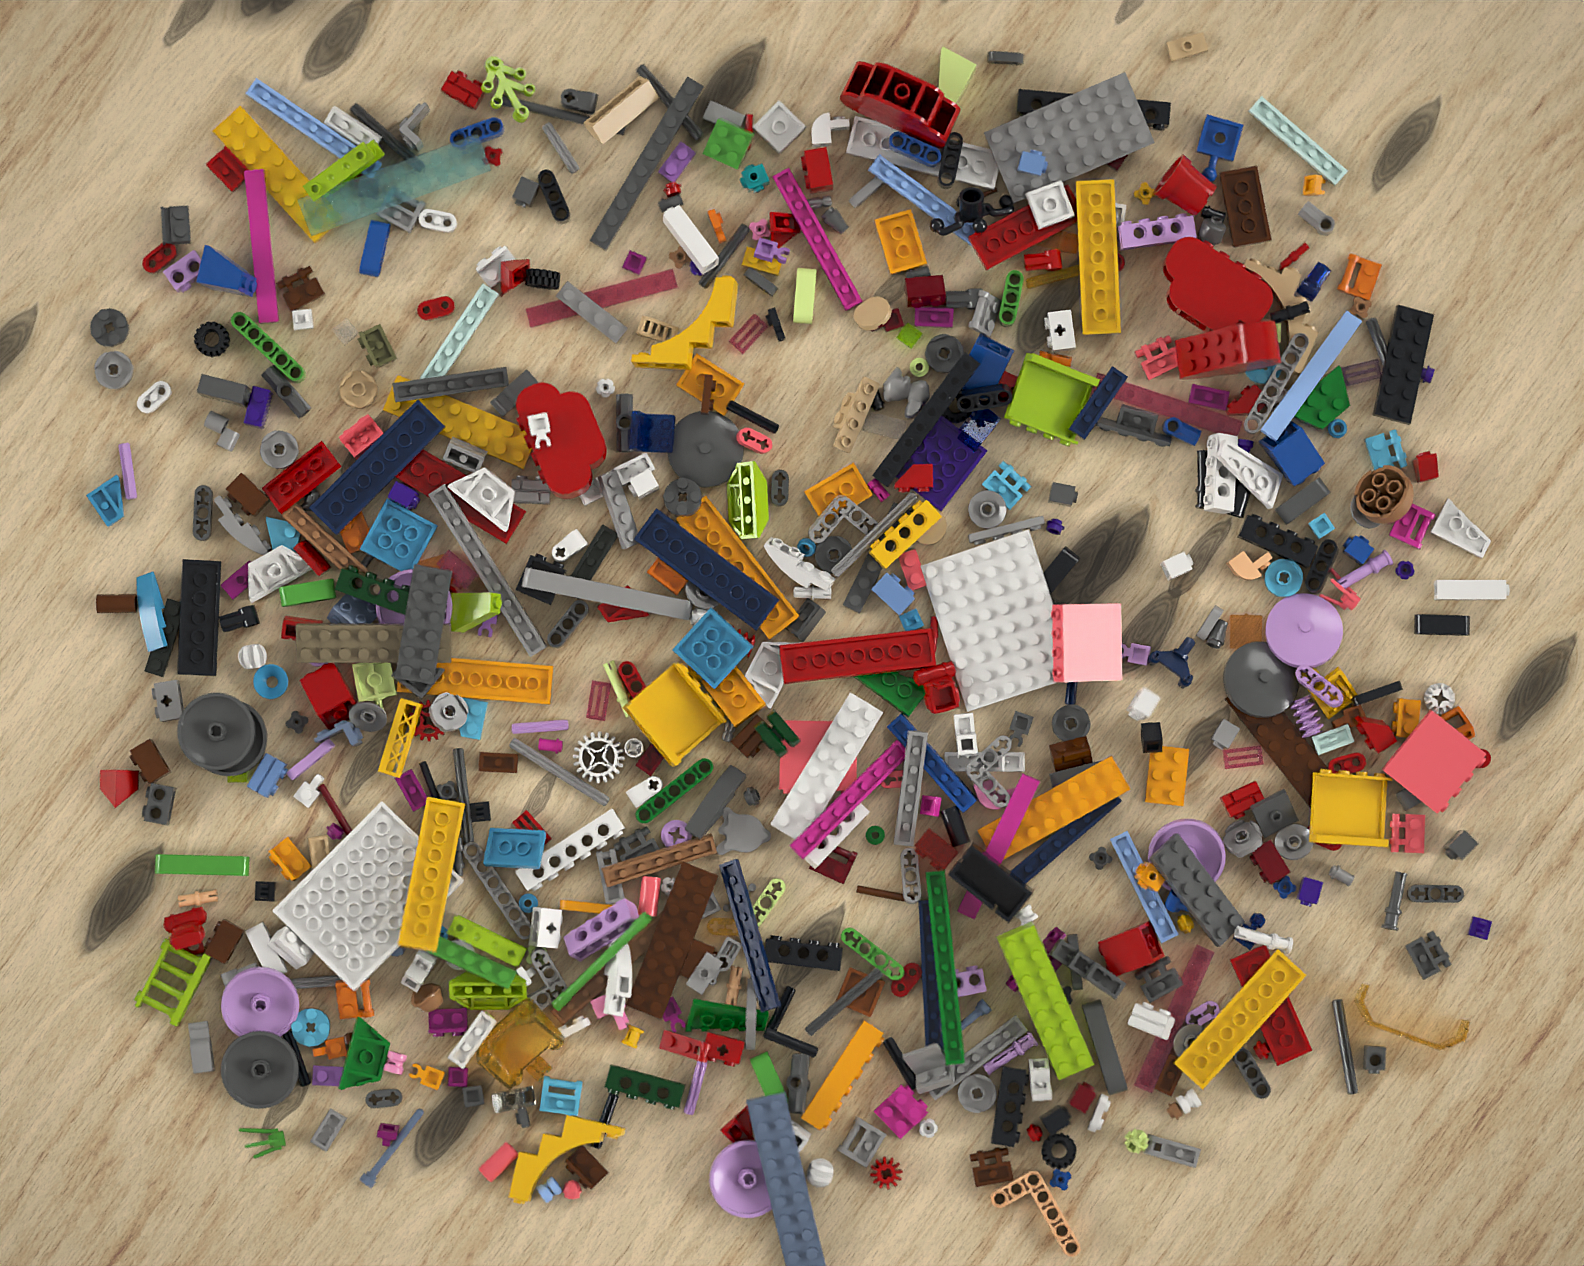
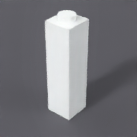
M680 205L667 209L663 215L664 224L700 272L705 274L717 266L719 257Z
M1506 580L1434 581V600H1505L1506 596H1509L1510 591Z

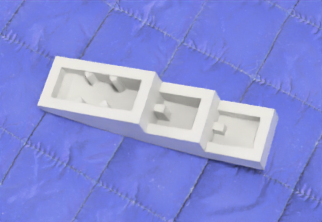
M646 452L613 468L611 471L617 470L622 487L630 483L629 480L648 469L652 472L655 470V467ZM598 477L592 481L588 491L579 496L584 506L604 497Z
M945 752V762L954 772H966L968 764L981 752L958 755V752ZM991 752L984 754L985 762L991 763L994 761V755ZM1007 752L988 772H1025V752ZM978 759L977 762L979 764L975 768L973 766L970 768L972 769L971 772H978L982 766L984 769L987 767Z

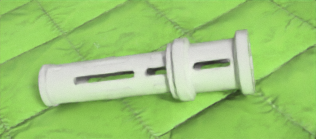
M1237 926V929H1235V938L1265 945L1270 950L1279 949L1285 954H1289L1292 950L1293 938L1280 937L1276 933L1265 934L1241 926Z

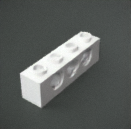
M1216 433L1208 436L1207 469L1204 480L1205 496L1203 503L1204 511L1226 514L1234 511L1236 477L1216 456L1221 440L1227 439L1238 446V436Z
M1145 687L1138 690L1126 709L1130 712L1128 716L1136 721L1149 718L1161 697Z
M860 803L849 814L850 821H842L836 827L837 835L829 834L822 841L824 849L816 847L804 859L816 869L870 811Z

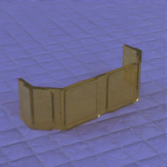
M1362 984L1360 990L1357 991L1354 1001L1361 1016L1365 1018L1364 1022H1367V1025L1401 1037L1402 1035L1406 1036V1039L1440 1051L1441 1049L1445 1050V1047L1450 1048L1459 1044L1467 1038L1470 1023L1467 1020H1461L1456 1036L1439 1044L1374 1022L1364 1003L1369 985Z

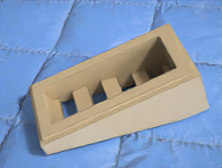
M642 315L637 335L664 342L668 340L666 339L668 329H672L669 338L671 339L677 335L679 327ZM646 322H649L650 324L647 332H645L644 328ZM655 324L657 325L655 334L653 335L651 334L653 325ZM661 326L665 327L662 337H659Z

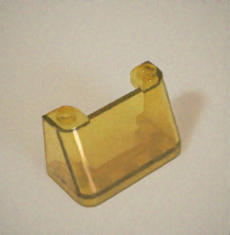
M526 998L496 1024L476 1051L477 1064L511 1090L522 1082L523 1070L547 1048L553 1051L563 1046L565 1042L564 1035L531 998Z

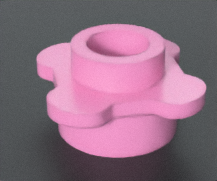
M761 219L757 223L752 222L749 225L750 230L753 232V239L756 241L760 237H769L771 234L765 219Z

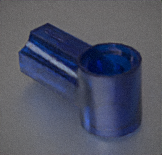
M1318 262L1309 276L1300 284L1296 292L1312 302L1321 290L1320 287L1330 275L1331 270L1326 265Z

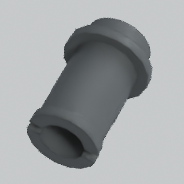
M677 194L665 200L662 198L658 205L663 213L670 207L675 208L678 205H684L680 194Z
M928 265L915 270L909 269L908 272H905L906 278L931 276Z

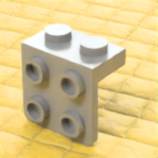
M425 102L422 105L419 103L413 109V115L409 119L406 117L399 125L401 127L399 131L405 141L404 143L411 150L415 148L418 152L424 146L421 139L412 131L430 112L428 104Z

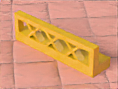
M400 698L378 772L397 778L401 777L423 704ZM413 706H416L414 715L410 716L409 712H412ZM407 725H408V726H409V732H408L407 734H405V731H406V728H407ZM401 744H403V751L399 753ZM397 762L398 767L396 773H394L393 770Z

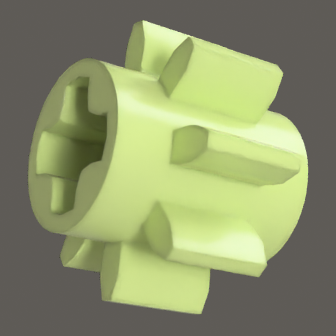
M1134 1129L1125 1136L1127 1140L1124 1144L1130 1152H1137L1139 1154L1141 1150L1145 1151L1149 1146L1147 1144L1149 1138H1147L1146 1133L1142 1130Z

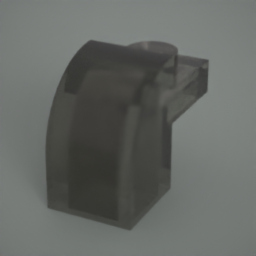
M533 1086L491 1094L495 1113L536 1105Z

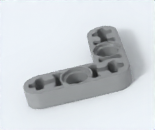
M838 495L809 528L808 535L815 543L823 542L843 517L865 535L871 530L867 532L868 528L863 522L866 521L870 525L874 523L873 527L878 522L847 496ZM844 500H846V501H845L846 507L843 508V507L841 506V507L839 508L840 505L838 504V502H839V501H842V502H843ZM833 507L840 513L839 515L832 510ZM854 511L861 512V518L857 521L851 518ZM828 514L835 516V520L831 524L825 523V517ZM822 522L823 525H824L825 527H827L828 529L825 530V529L822 528V526L819 525V524ZM822 528L820 531L822 535L814 538L815 534L813 532L815 530L819 531Z
M1004 735L996 738L966 767V774L971 781L999 808L1008 805L1010 795L988 770L1012 746L1010 738ZM999 740H1006L1007 749L1001 748L998 751V753H1000L1001 755L998 756L996 751L991 749V747L994 746V748L996 749L1000 744L998 742ZM986 752H991L994 755L993 762L987 763L984 761L983 756ZM980 759L981 763L987 768L984 769L982 766L978 770L979 775H972L970 767L973 766L975 768L979 764L977 760ZM989 779L993 782L991 790L984 789V780ZM996 787L1000 789L997 791L1000 796L1003 794L1006 796L1004 798L1005 803H998L996 801L998 797L995 794L993 796L990 795Z
M540 947L532 950L530 957L545 986L527 996V999L522 1000L516 1005L519 1016L523 1018H528L551 1005L567 989L565 981L547 951ZM537 953H539L540 955L544 954L542 956L543 961L545 962L543 966L540 960L536 959ZM547 968L554 970V975L550 978L544 976V971ZM556 985H558L559 987L563 986V987L561 988V989H562V992L559 993L558 991H555V990H556L555 986H556ZM548 989H550V992H553V998L550 997ZM539 994L547 996L545 1003L537 1002L536 999ZM531 999L534 1000V1003L537 1006L536 1008H534V1006L531 1005ZM522 1005L529 1006V1011L525 1012L522 1010Z
M748 978L745 1050H755L757 996L751 978Z

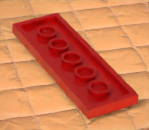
M1068 184L1064 188L1074 211V217L1038 229L1031 208L1027 205L987 226L985 232L974 233L968 236L986 271L1077 223V202Z
M1265 945L1230 959L1241 987L1269 959L1270 953ZM1288 996L1260 1026L1276 1066L1313 1051Z

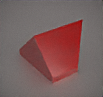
M770 212L771 241L778 243L777 248H780L800 233V227L793 214Z
M530 259L501 261V297L525 281L526 270L530 269Z
M100 770V790L115 808L139 790L138 770Z
M748 1106L744 1107L720 1129L732 1143L755 1139L753 1137Z

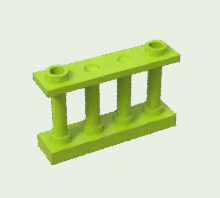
M375 139L367 144L362 142L306 183L303 188L313 202L321 197L327 199L384 157L385 154Z
M455 915L447 931L448 934L516 967L517 965L520 966L528 949L460 915Z
M169 936L168 939L165 938L160 947L162 952L143 990L138 991L134 1001H136L135 1006L138 1008L145 1003L169 1015V1018H171L169 1023L179 1026L212 957L205 953L203 956L199 955L198 957L184 949L175 950L170 944ZM171 951L195 963L197 968L194 974H189L165 962L164 960L168 952ZM160 968L186 980L188 984L186 990L180 991L155 979ZM151 986L178 998L177 1000L180 1002L177 1008L174 1007L172 1009L148 997L147 994Z

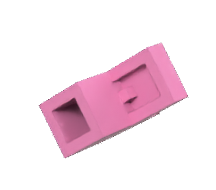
M991 780L983 782L984 789L991 790L993 782ZM973 785L974 792L981 805L992 810L1001 809L996 807L976 785ZM1015 788L1006 790L1009 793L1010 798ZM995 790L990 793L991 796L995 794L998 797V800H996L998 803L1001 800L1005 803L1004 798L1006 796L1004 794L1000 796L998 793L996 794Z
M606 995L590 1001L598 1019L608 1015L603 1014ZM625 1011L623 1012V1017L614 1016L619 1030L628 1027L626 1023L629 1020Z

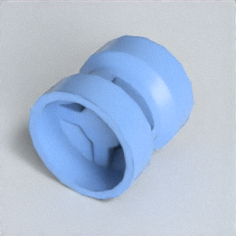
M553 1176L548 1178L545 1184H540L536 1187L546 1203L551 1201L554 1195H559L563 1192Z

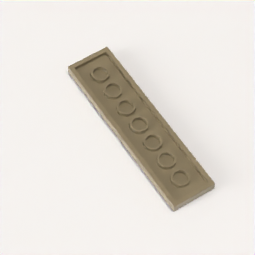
M296 623V663H398L404 624ZM443 624L437 663H451V624Z

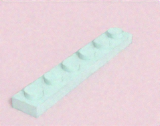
M1262 96L1248 111L1332 185L1335 186L1348 172Z
M485 284L481 285L420 379L444 376L448 373L499 296V293Z

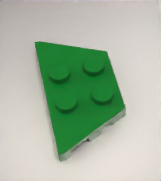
M1339 365L1318 382L1295 414V418L1305 424H1310L1318 430H1322L1350 406L1342 370Z
M358 1016L356 1017L338 1086L340 1090L381 1081L390 1047L389 1041Z

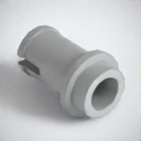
M1333 865L1329 871L1331 879L1335 878L1347 886L1351 885L1355 877L1341 869L1339 865Z

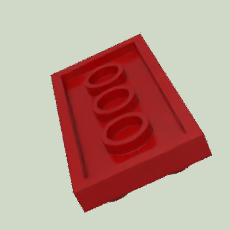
M320 441L263 486L262 489L282 514L342 466L327 446Z

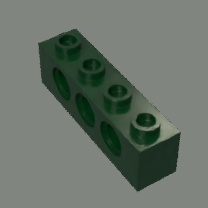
M348 565V567L341 569L335 590L406 615L410 586L404 584L402 586L396 585L394 580L384 578V580L379 579L377 574L368 571L366 573L360 572V568L353 565ZM356 578L362 580L363 585L361 588L356 586ZM375 584H377L380 587L379 594H376L373 591V586ZM392 591L398 593L397 601L391 598Z
M611 1064L604 1088H608V1092L619 1095V1092L627 1094L626 1097L635 1100L638 1097L645 1098L646 1103L656 1105L659 1102L664 1104V1108L675 1110V1107H680L686 1084ZM627 1077L631 1080L629 1088L621 1086L622 1078ZM641 1083L649 1084L650 1091L648 1093H642L639 1090ZM662 1087L666 1088L669 1092L666 1098L658 1096V1090Z

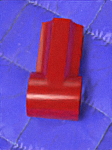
M1053 249L1044 251V253L1024 255L1025 272L1037 270L1057 271L1063 269L1061 250Z

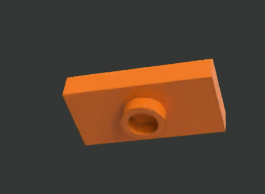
M657 558L647 571L650 576L676 596L689 581L660 558Z

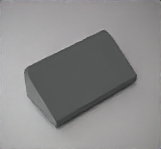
M809 598L806 599L797 611L800 617L785 628L802 642L806 640L826 613L821 606Z

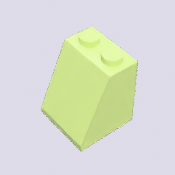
M942 47L939 61L938 88L944 93V97L958 104L975 73L977 64Z

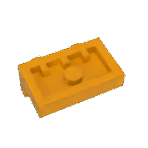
M1397 698V702L1393 703V713H1396L1395 721H1392L1391 731L1394 732L1395 737L1407 738L1419 724L1421 700Z
M289 837L268 851L271 854L269 856L270 860L275 865H280L283 869L281 873L287 880H297L312 867Z

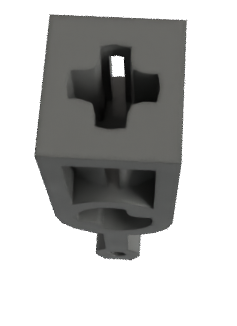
M526 369L490 403L504 417L516 406L519 393L526 387L539 382Z

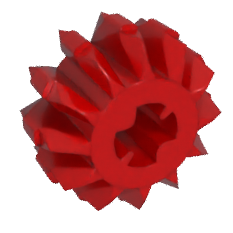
M884 1156L882 1164L877 1159L875 1162L878 1167L871 1166V1169L877 1172L870 1173V1177L877 1176L873 1180V1184L881 1181L879 1184L880 1189L886 1183L887 1190H890L889 1183L896 1187L897 1183L894 1179L902 1180L896 1174L903 1173V1170H895L899 1167L900 1163L897 1162L892 1165L894 1161L892 1157L889 1163H887V1159ZM889 1168V1172L892 1173L891 1176L883 1178L881 1171Z

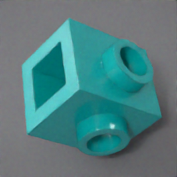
M763 163L757 166L754 164L743 168L744 171L741 172L742 178H739L743 189L747 188L748 192L753 191V193L762 191L764 189L763 186L770 184Z

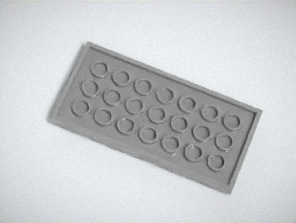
M1125 72L984 132L1013 203L1025 199L1027 192L1060 180L1065 182L1155 143ZM1032 149L1043 152L1042 156L1046 157L1045 161L1048 162L1046 172L1044 174L1041 173V176L1038 177L1017 171L1023 151L1030 153Z

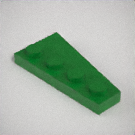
M898 672L853 676L906 717L911 715L926 694L923 685L917 686L913 678H908Z
M693 999L685 1032H692V1029H701V1032H710V1029H721V1031L739 1029V1031H746V1007ZM756 1009V1031L765 1030L769 1011L761 1012V1010Z

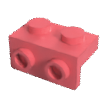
M367 414L360 418L352 427L345 430L339 436V439L357 460L384 433L370 415Z

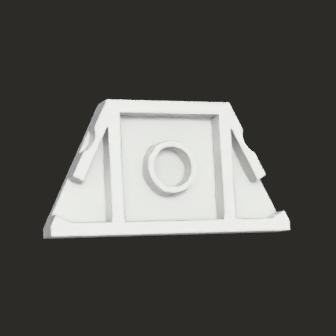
M484 467L447 486L504 532L508 530L515 490L489 469Z
M282 545L248 564L250 602L253 603L279 587L309 572L312 568L298 553Z
M762 642L745 674L746 679L770 710L784 685L779 645L796 643Z

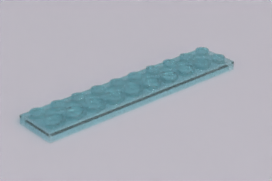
M475 134L338 184L315 202L308 195L298 199V203L310 234L313 236L491 171L479 136Z

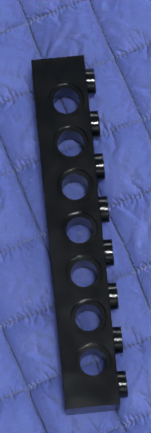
M1019 89L1016 115L1021 117L1035 111L1031 107V103L1034 101H1038L1042 108L1072 94ZM1137 99L1148 127H1153V130L1163 131L1164 128H1168L1171 102ZM1151 111L1155 114V118L1149 120L1145 117V113Z
M964 352L872 475L886 487L890 486L981 363Z

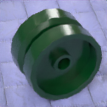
M772 710L767 715V720L772 724V727L770 728L764 721H760L754 728L760 734V738L771 751L773 750L781 759L788 753V749L782 741L785 740L791 747H795L801 740L775 710Z

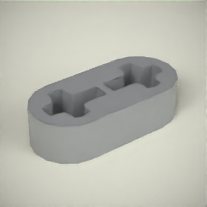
M1215 605L1196 636L1205 640L1224 610Z

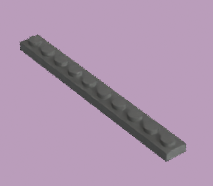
M687 76L590 239L592 243L607 251L702 92L703 85Z

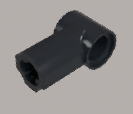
M255 605L246 606L238 609L236 612L219 616V622L224 633L241 627L247 628L260 624Z

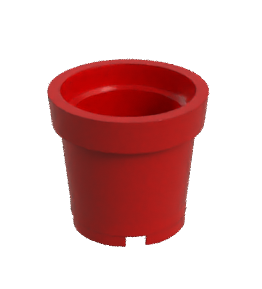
M1182 154L1166 171L1153 194L1162 200L1167 199L1190 215L1196 216L1207 204V199L1213 195L1217 186L1191 164V160Z

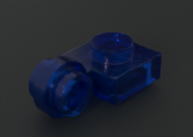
M1255 912L1249 920L1251 926L1243 923L1241 927L1256 930L1257 927L1261 928L1264 925L1266 919L1263 914ZM1233 938L1249 950L1255 944L1247 940Z

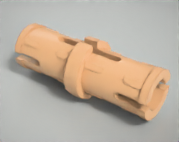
M217 890L195 891L194 894L178 895V900L182 901L178 902L179 907L201 906L203 903L218 902V897L214 896L218 895Z
M731 966L729 983L726 985L728 990L725 1004L737 1006L739 989L742 987L740 985L742 967Z

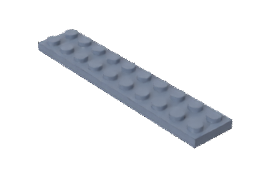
M785 1092L747 1099L748 1111L785 1265L826 1266Z

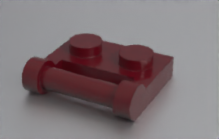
M823 842L820 843L818 849H824ZM837 846L832 852L849 859L847 864L827 856L816 869L810 865V870L844 884L858 853L855 851L850 852Z

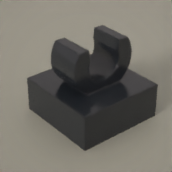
M489 801L469 803L472 823L491 820Z
M256 881L255 901H275L276 882Z

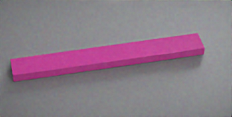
M790 168L772 176L845 311L863 302Z
M264 169L244 171L254 277L257 279L256 297L259 323L279 322Z
M895 740L789 845L801 859H804L904 761L906 748L899 740Z
M1022 773L986 849V852L999 863H1002L1040 783L1039 780ZM966 891L957 912L975 920L982 902L969 891Z

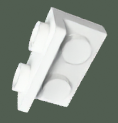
M506 246L497 247L492 252L493 255L490 258H484L477 263L478 267L475 270L491 289L501 282V261L516 260Z

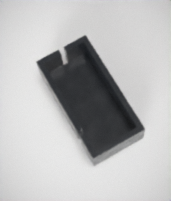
M972 842L963 853L962 858H959L948 873L952 879L991 910L996 904L995 913L1007 923L1013 919L1033 894V889L974 842Z

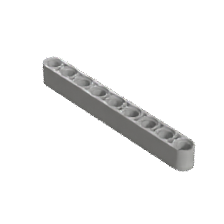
M526 567L522 587L684 620H690L693 605L690 601Z

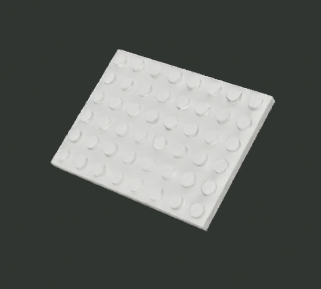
M1029 530L921 565L950 660L956 669L957 682L967 712L1057 683L1053 681L1052 675L1053 638L1051 633L1053 626L1051 611L1054 604Z
M382 801L272 910L354 992L399 947L398 940L419 836ZM452 870L447 898L464 882L454 870Z

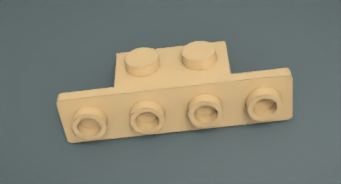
M862 377L856 393L848 392L843 397L842 407L834 418L833 428L839 430L833 444L834 447L846 453H851L880 386L878 382Z

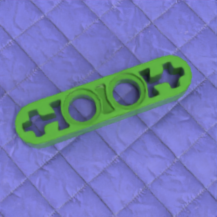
M853 928L843 930L841 939L847 946L890 979L898 981L903 978L905 971L902 965ZM847 932H854L853 937L859 940V937L862 938L857 943L856 948L853 947L856 944L852 940L846 941ZM863 943H868L871 947L870 952L867 954H863L860 951V946ZM878 955H884L886 958V962L881 966L875 963V958ZM890 960L893 962L890 964L893 968H900L899 976L894 975L892 977L893 972L888 968L886 972L883 970L888 966Z

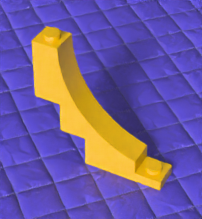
M728 275L716 277L711 297L699 317L687 329L675 337L652 345L651 355L645 352L632 354L631 362L635 368L691 370L693 349H712L715 327L733 328L738 291V283L735 278Z
M566 1115L562 1137L543 1133L538 1155L524 1151L519 1152L509 1198H513V1202L518 1204H525V1202L531 1201L534 1189L542 1174L557 1158L578 1146L603 1142L605 1133H607V1137L618 1139V1136H624L626 1128Z

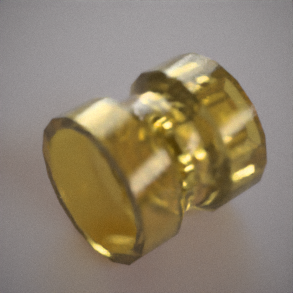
M540 1055L535 1059L533 1065H529L526 1068L527 1072L538 1082L544 1078L543 1075L545 1073H549L553 1069Z

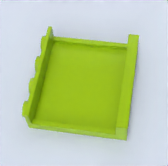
M1026 353L1012 393V400L1008 404L1004 418L1010 420L1009 424L1020 427L1023 425L1027 427L1026 431L1037 434V431L1041 432L1044 438L1050 440L1054 438L1059 439V443L1069 447L1070 444L1078 445V442L1075 441L1076 434L1071 432L1069 428L1087 403L1092 388L1098 387L1100 379L1034 353Z

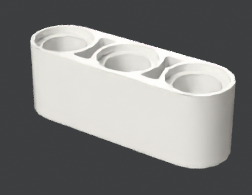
M264 922L245 931L262 967L272 968L283 974L288 972L282 957L268 946L272 937Z

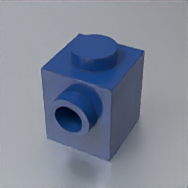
M1355 535L1353 538L1348 537L1343 544L1345 549L1342 552L1359 565H1363L1374 548L1368 544L1369 541L1365 537Z

